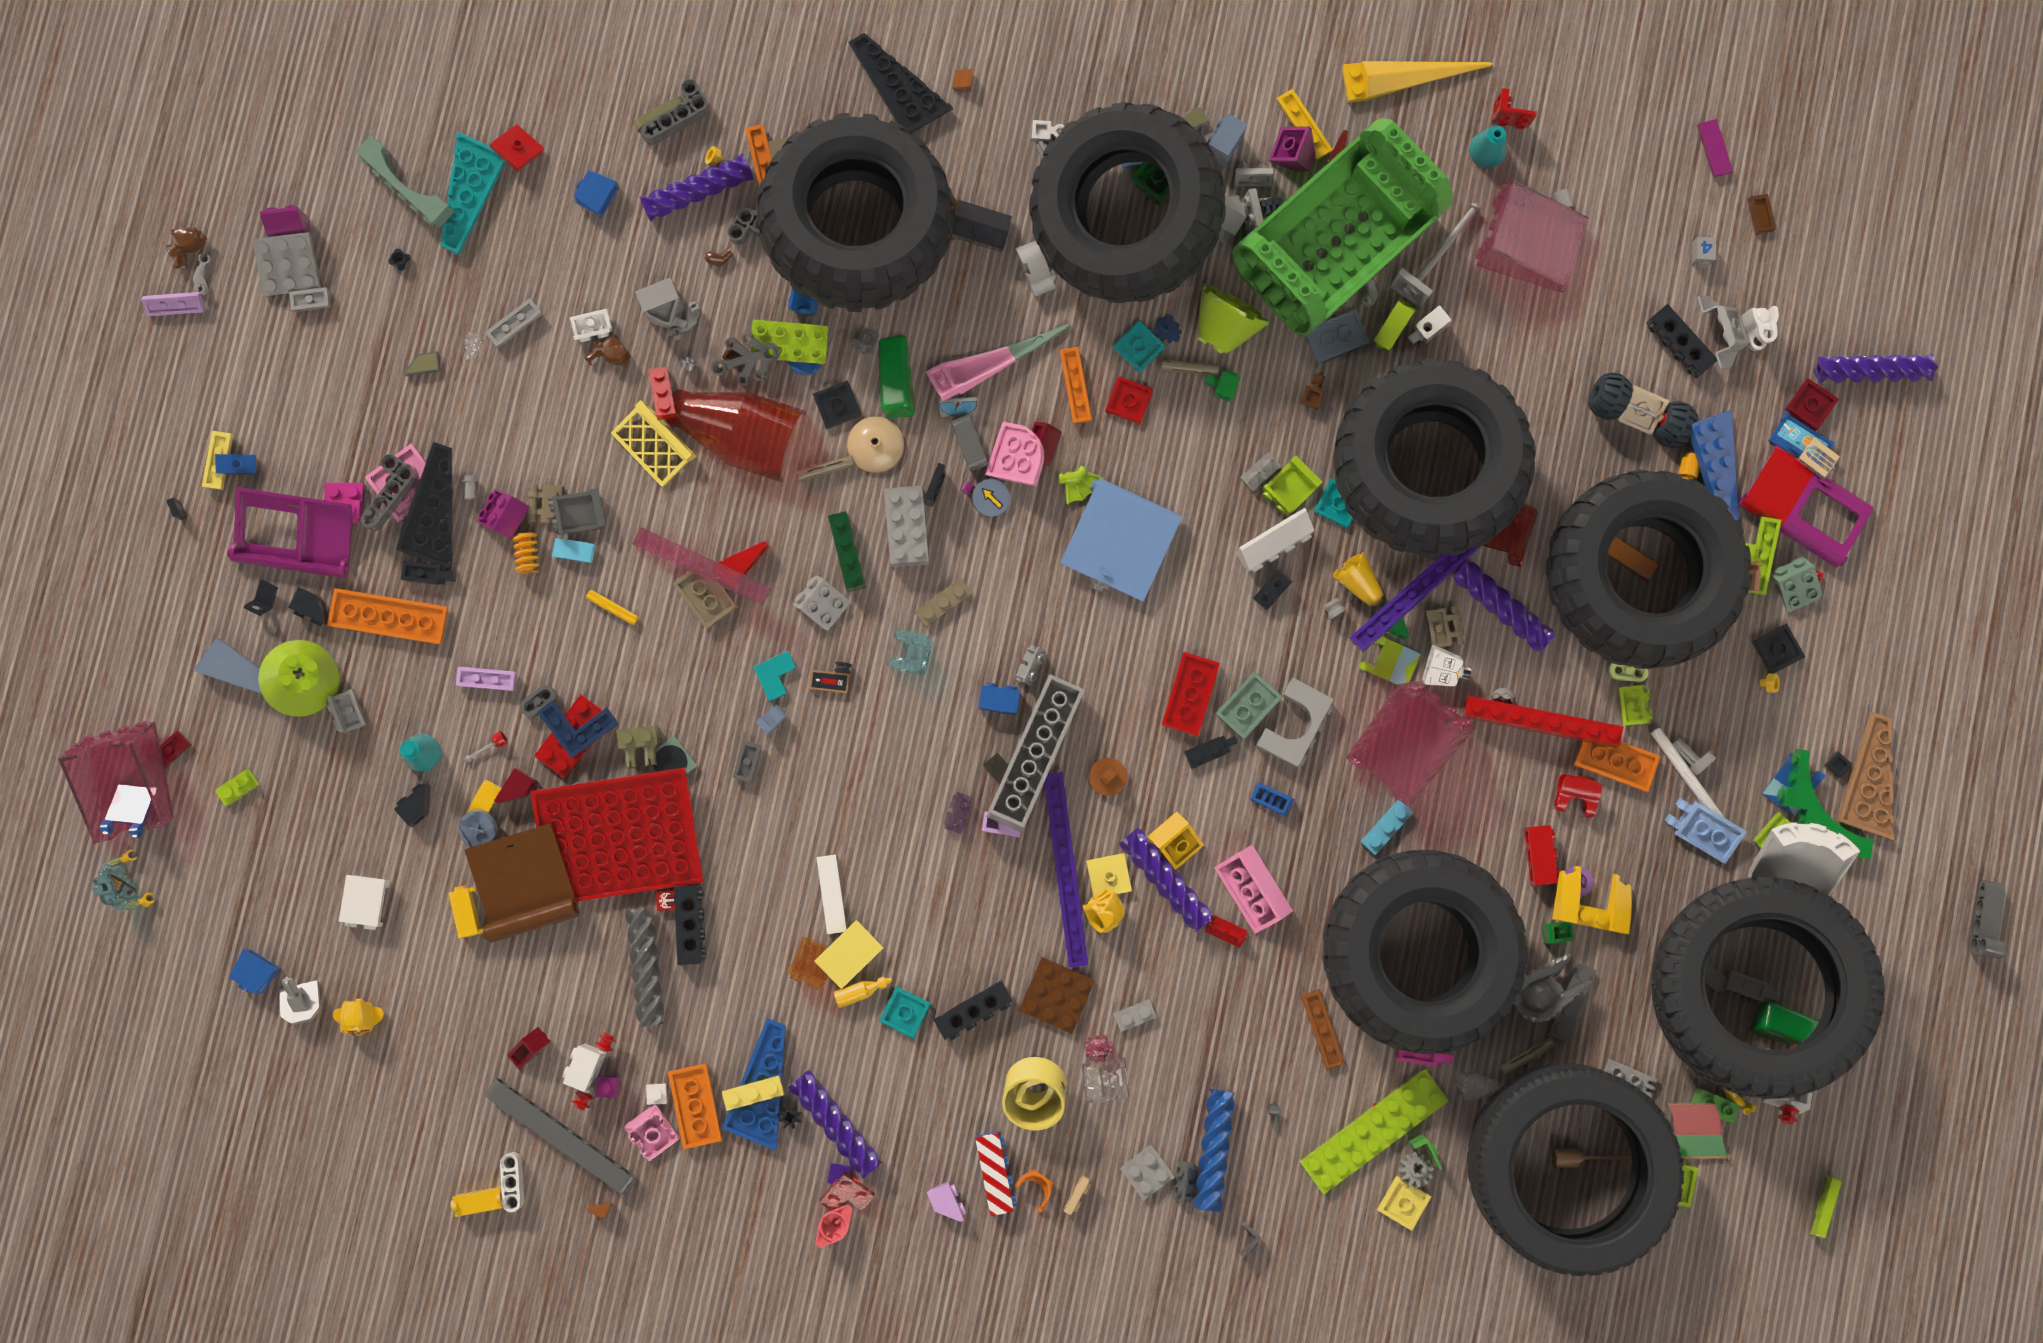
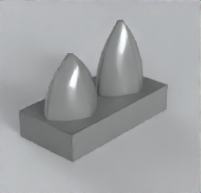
M1242 160L1237 168H1235L1234 187L1272 186L1273 168H1268L1264 163H1260L1256 168H1250Z
M1268 452L1245 472L1240 479L1253 492L1274 474L1281 465Z

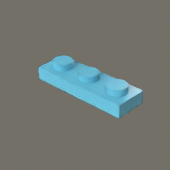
M1397 800L1360 843L1373 855H1376L1414 812L1401 800Z

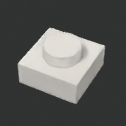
M667 1083L646 1085L647 1105L668 1103Z

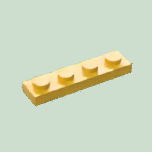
M1293 88L1279 96L1276 101L1293 127L1312 128L1316 153L1315 161L1317 162L1332 153L1333 149Z

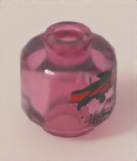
M1105 1035L1090 1036L1088 1041H1085L1086 1057H1089L1091 1061L1108 1060L1109 1053H1113L1112 1041L1108 1042V1038Z

